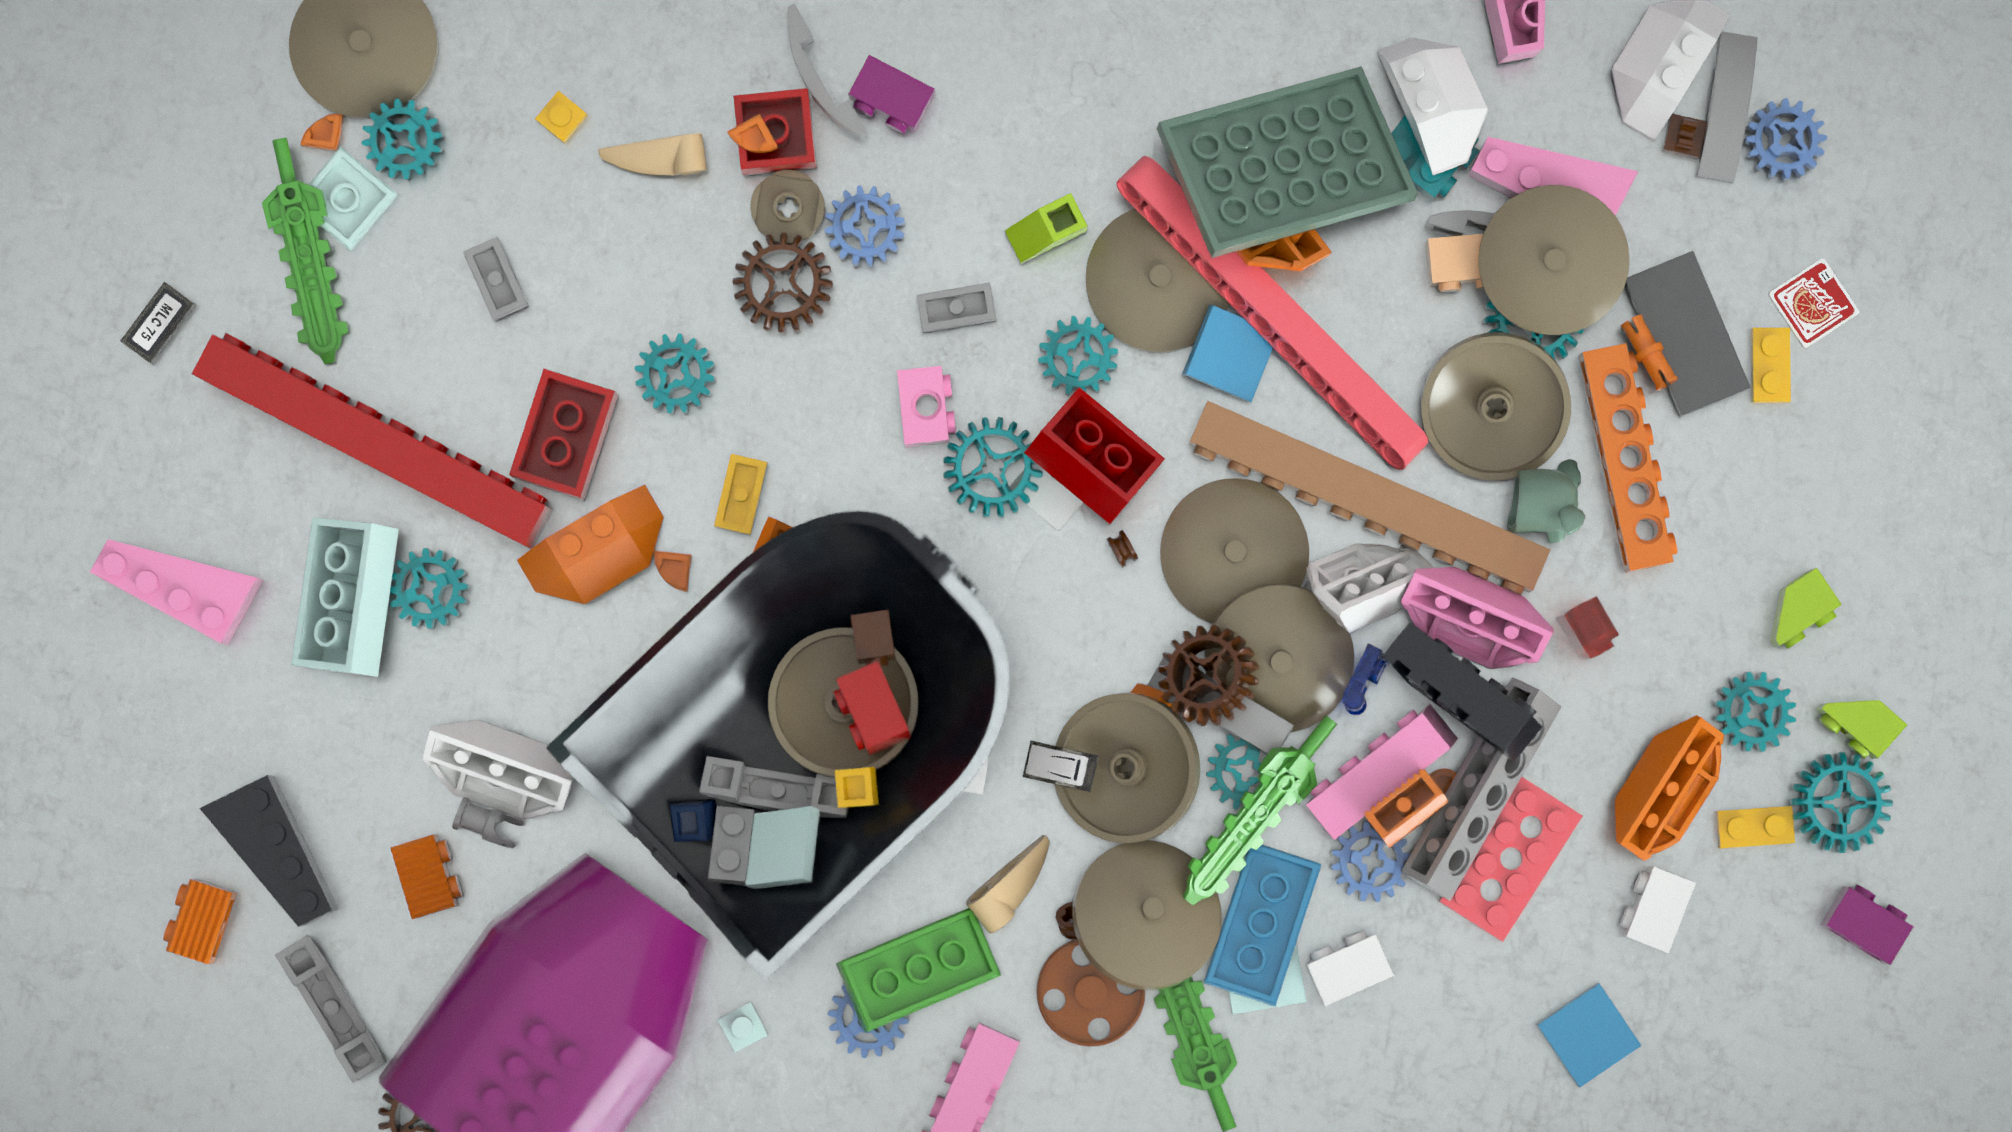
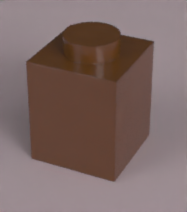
M888 610L851 615L858 664L866 663L867 666L878 661L880 667L889 666L888 660L896 659Z

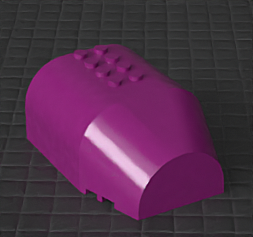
M585 852L486 926L380 1074L379 1083L401 1104L439 1132H624L677 1058L708 939Z

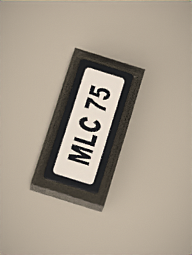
M163 282L120 342L153 364L196 304L169 284Z

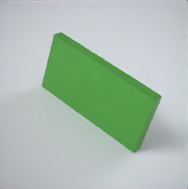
M969 908L836 963L864 1033L1001 976L979 921Z

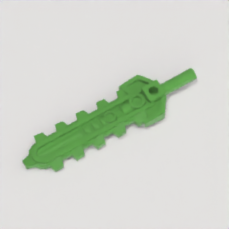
M287 137L275 139L272 142L282 184L277 185L262 202L268 229L273 228L274 234L283 235L285 247L278 251L280 261L289 262L291 275L285 277L286 288L295 289L297 302L291 305L292 315L301 316L304 328L297 332L298 342L307 343L310 350L321 357L324 365L335 363L336 351L341 346L342 336L349 332L346 321L338 320L336 309L342 306L343 302L341 294L332 293L330 281L336 279L337 275L335 267H327L324 254L331 251L329 240L320 239L318 227L325 223L324 217H328L324 193L322 189L302 182V180L296 181Z
M1325 715L1298 750L1293 746L1290 748L1273 747L1258 768V771L1261 773L1257 778L1261 784L1253 793L1244 792L1240 799L1243 806L1236 815L1230 813L1226 815L1223 820L1226 828L1219 837L1210 835L1205 843L1208 848L1207 852L1201 859L1193 857L1188 864L1191 872L1188 876L1187 887L1183 895L1185 900L1194 905L1203 898L1212 896L1215 892L1222 894L1229 887L1226 878L1233 870L1240 872L1247 865L1243 857L1249 849L1257 850L1264 843L1260 836L1268 826L1275 828L1281 822L1278 813L1285 804L1292 806L1295 802L1299 805L1316 787L1317 780L1314 770L1316 764L1310 759L1337 726L1336 722Z
M1191 976L1175 986L1159 989L1160 994L1154 998L1157 1009L1166 1008L1170 1020L1163 1026L1167 1035H1176L1180 1046L1173 1051L1175 1058H1171L1180 1085L1208 1091L1222 1132L1237 1127L1221 1086L1237 1065V1060L1228 1037L1224 1040L1222 1034H1213L1209 1022L1215 1018L1212 1007L1203 1008L1199 998V995L1205 992L1202 981H1193Z

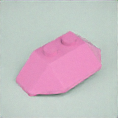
M1458 567L1416 569L1401 599V603L1407 609L1412 622L1433 640L1435 638L1440 639L1453 650V653L1490 669L1515 666L1526 662H1539L1554 631L1551 625L1524 596Z

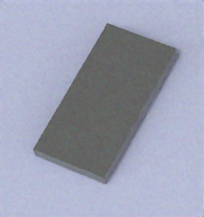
M1694 251L1627 277L1625 286L1637 315L1642 314L1643 320L1656 343L1661 342L1664 347L1661 352L1674 374L1678 377V380L1670 385L1663 375L1680 417L1751 388Z

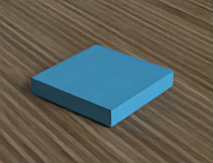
M1209 305L1182 374L1241 400L1252 402L1273 347L1244 318L1214 305Z
M1600 983L1595 984L1536 1024L1578 1087L1583 1086L1642 1046Z

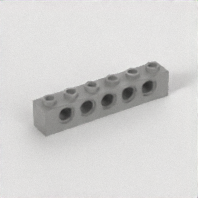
M1513 677L1506 687L1509 691L1506 696L1514 702L1520 698L1534 708L1537 712L1533 717L1542 728L1515 762L1478 736L1445 793L1449 803L1433 814L1401 870L1402 873L1424 888L1449 901L1452 899L1561 709L1558 703L1541 690Z

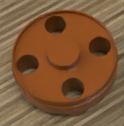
M1077 939L1069 941L1057 948L1048 957L1040 971L1037 981V1001L1042 1017L1058 1036L1073 1044L1101 1046L1114 1042L1124 1036L1140 1017L1145 1002V990L1136 989L1131 994L1121 993L1117 988V982L1102 974L1091 962L1085 966L1076 964L1072 959V952L1079 943ZM1051 989L1060 990L1065 996V1003L1058 1010H1050L1044 1005V995ZM1095 1018H1103L1110 1025L1109 1033L1102 1039L1093 1038L1088 1032L1089 1023Z

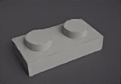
M497 237L463 252L494 321L528 306Z
M990 282L917 295L923 333L996 321Z
M717 806L708 874L709 882L745 885L753 817L755 814L754 809Z

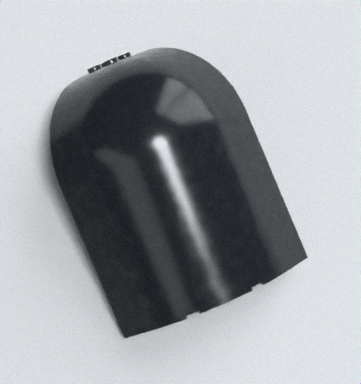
M849 511L825 515L797 525L763 544L730 571L546 747L558 763L635 838L637 837L661 866L674 879L679 881L689 892L688 895L711 919L744 960L765 980L968 786L990 754L1005 717L1010 687L1007 650L995 621L974 597L979 590L964 574L961 575L957 570L956 564L943 551L941 552L926 535L919 539L899 521L875 512ZM888 610L894 648L903 656L912 671L917 686L919 707L916 725L906 746L890 763L876 771L879 804L849 807L847 818L819 817L811 882L752 889L745 885L709 882L708 874L713 839L707 841L674 842L670 805L715 800L716 808L717 806L754 809L755 814L771 812L700 794L699 790L707 756L744 762V765L747 767L816 778L817 773L804 768L788 755L773 731L768 711V695L774 672L788 651L806 637L827 629L852 628L851 615Z

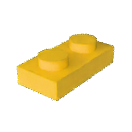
M1752 328L1751 403L1791 402L1790 328Z
M735 454L730 455L714 527L751 535L768 462Z
M1792 806L1716 811L1718 848L1795 843Z

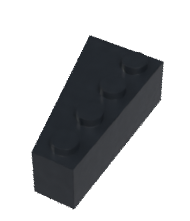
M1409 622L1382 658L1404 682L1515 762L1542 728L1533 717L1537 711L1520 698L1514 702L1506 696L1509 691L1493 678H1490L1489 681L1485 680L1479 675L1480 669L1464 657L1462 660H1459L1452 654L1453 650L1438 638L1433 640Z
M266 775L199 808L298 927L306 926L339 910L275 776Z

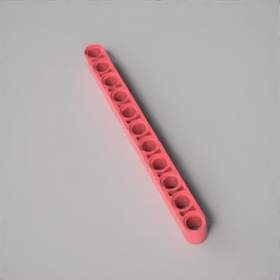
M1148 156L1141 157L1117 180V188L1121 195L1388 464L1396 469L1403 470L1428 444V437L1425 432L1262 267L1246 265L1236 251L1211 258L1181 186L1154 159Z

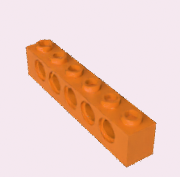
M1626 343L1582 352L1578 355L1625 573L1670 564L1674 562L1672 555L1677 554V544L1673 532L1667 533L1665 518L1670 516L1666 497L1659 496L1657 482L1662 480L1661 470L1657 459H1651L1649 446L1654 445L1650 424H1644L1641 409L1646 408L1642 387L1636 388L1633 373L1638 372L1634 351H1628ZM1614 375L1620 378L1623 384L1620 394L1614 395L1606 390L1604 381L1607 376ZM1621 411L1629 416L1631 425L1627 431H1620L1614 427L1612 417L1615 412ZM1623 448H1632L1637 452L1639 460L1635 467H1627L1621 462L1620 453ZM1632 484H1639L1644 487L1646 499L1642 504H1636L1630 500L1628 489ZM1640 520H1646L1653 525L1654 535L1651 540H1643L1637 535L1636 526Z

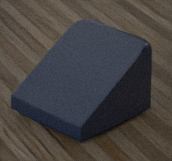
M715 800L670 805L674 842L707 841L713 839L717 809Z

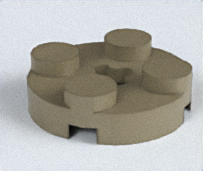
M780 170L765 178L755 188L751 198V215L758 231L765 237L771 234L774 243L780 244L781 233H787V244L790 245L793 244L796 235L802 237V242L810 240L820 228L825 216V201L818 185L808 175L795 170ZM786 198H793V204L799 206L797 213H791L789 218L783 217V211L777 210L778 204L785 203Z

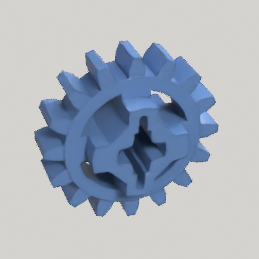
M1784 98L1781 101L1779 108H1777L1773 101L1769 102L1766 105L1767 114L1759 109L1754 114L1758 123L1749 122L1746 126L1750 132H1753V135L1744 139V144L1753 145V150L1747 154V157H1757L1760 160L1755 169L1758 171L1766 166L1769 168V178H1773L1777 172H1781L1783 181H1787L1791 176V171H1794L1795 175L1800 178L1805 174L1804 165L1811 170L1816 167L1817 163L1812 157L1824 155L1825 151L1818 147V144L1827 140L1826 135L1818 134L1817 131L1824 125V122H1813L1811 119L1816 110L1811 109L1806 113L1803 112V102L1800 100L1794 107H1790L1788 98ZM1790 116L1795 118L1794 122H1782L1779 118L1775 119V117ZM1805 128L1809 135V147L1803 142V131ZM1762 131L1768 139V148L1764 150L1762 145ZM1789 133L1792 138L1783 147L1779 141L1783 135ZM1777 157H1789L1792 161L1795 160L1796 162L1780 163L1775 161Z
M860 185L857 186V195L851 196L845 190L843 191L845 199L843 203L836 200L831 202L837 211L835 214L826 213V220L832 222L833 226L825 228V234L835 235V239L829 243L831 249L842 248L839 254L841 260L851 255L853 256V266H857L860 259H866L868 267H872L874 257L878 256L882 262H886V250L895 253L898 251V247L893 241L894 239H904V233L897 230V227L904 225L905 219L895 217V214L901 208L899 204L888 205L891 198L888 192L880 198L877 196V187L873 186L869 194H864L863 188ZM868 203L881 207L887 216L876 215L869 209ZM855 205L856 211L850 219L841 222L844 213L851 206ZM862 211L865 212L869 224H875V226L869 228L868 242H865V237L862 235L861 230L855 229V226L861 224ZM889 231L885 241L875 248L874 241L880 233ZM843 237H853L861 244V250L848 245Z
M1368 821L1362 822V831L1360 832L1353 826L1348 829L1351 835L1349 839L1342 836L1337 838L1339 843L1343 845L1342 849L1332 850L1331 852L1332 855L1339 857V863L1331 865V869L1340 870L1342 874L1336 879V883L1342 884L1347 882L1349 886L1347 887L1346 894L1351 895L1356 890L1360 891V901H1365L1368 893H1372L1375 902H1380L1381 892L1383 891L1390 897L1395 896L1392 886L1394 884L1401 887L1406 885L1400 876L1404 860H1407L1411 854L1403 853L1401 849L1406 845L1407 840L1401 839L1392 846L1396 856L1395 861L1388 859L1383 850L1384 841L1375 830H1371ZM1370 836L1366 847L1359 851L1350 849L1359 839ZM1375 847L1376 859L1381 860L1380 867H1373L1368 876L1367 865L1362 863L1363 856H1370L1371 851H1374ZM1347 862L1354 864L1360 873L1359 883L1351 877L1347 868ZM1384 872L1393 874L1384 884L1373 887L1377 876Z
M843 985L841 988L845 996L843 998L833 996L832 1001L838 1005V1009L828 1011L829 1016L836 1018V1023L829 1026V1030H839L841 1034L835 1042L840 1044L847 1041L849 1043L847 1053L849 1054L856 1047L860 1048L862 1058L867 1057L869 1049H874L877 1057L882 1056L883 1045L893 1050L895 1044L892 1038L894 1036L897 1038L905 1036L898 1028L899 1025L908 1024L909 1019L902 1017L893 1021L890 1031L883 1025L878 1027L880 1031L873 1029L866 1032L872 1033L878 1041L862 1042L855 1039L854 1037L860 1032L864 1033V1030L859 1022L847 989ZM848 1003L853 1009V1020L845 1027L843 1013Z

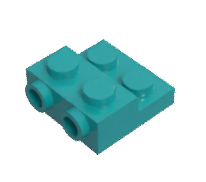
M1404 115L1391 134L1417 191L1431 201L1438 194L1445 198L1457 182V179L1452 175L1459 166L1432 175L1407 117ZM1477 137V140H1476L1474 146H1475V145L1477 144V142L1479 141V138H1478V137ZM1474 146L1468 162L1462 164L1466 169L1480 152Z

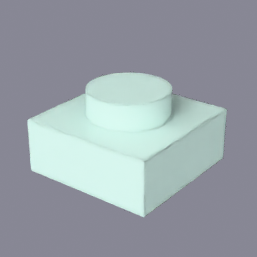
M752 1002L717 1019L734 1053L768 1035Z

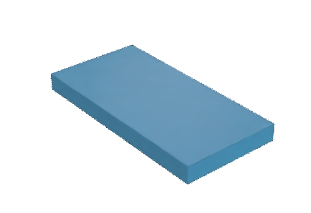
M1261 845L1257 850L1250 848L1246 853L1244 860L1247 865L1240 871L1204 984L1275 1007L1322 864Z

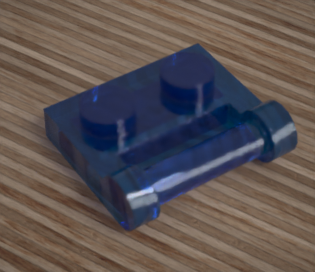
M1369 643L1342 697L1347 712L1354 716L1365 712L1367 708L1365 694L1371 682L1376 685L1379 683L1387 666L1385 664L1386 661L1382 660V650Z

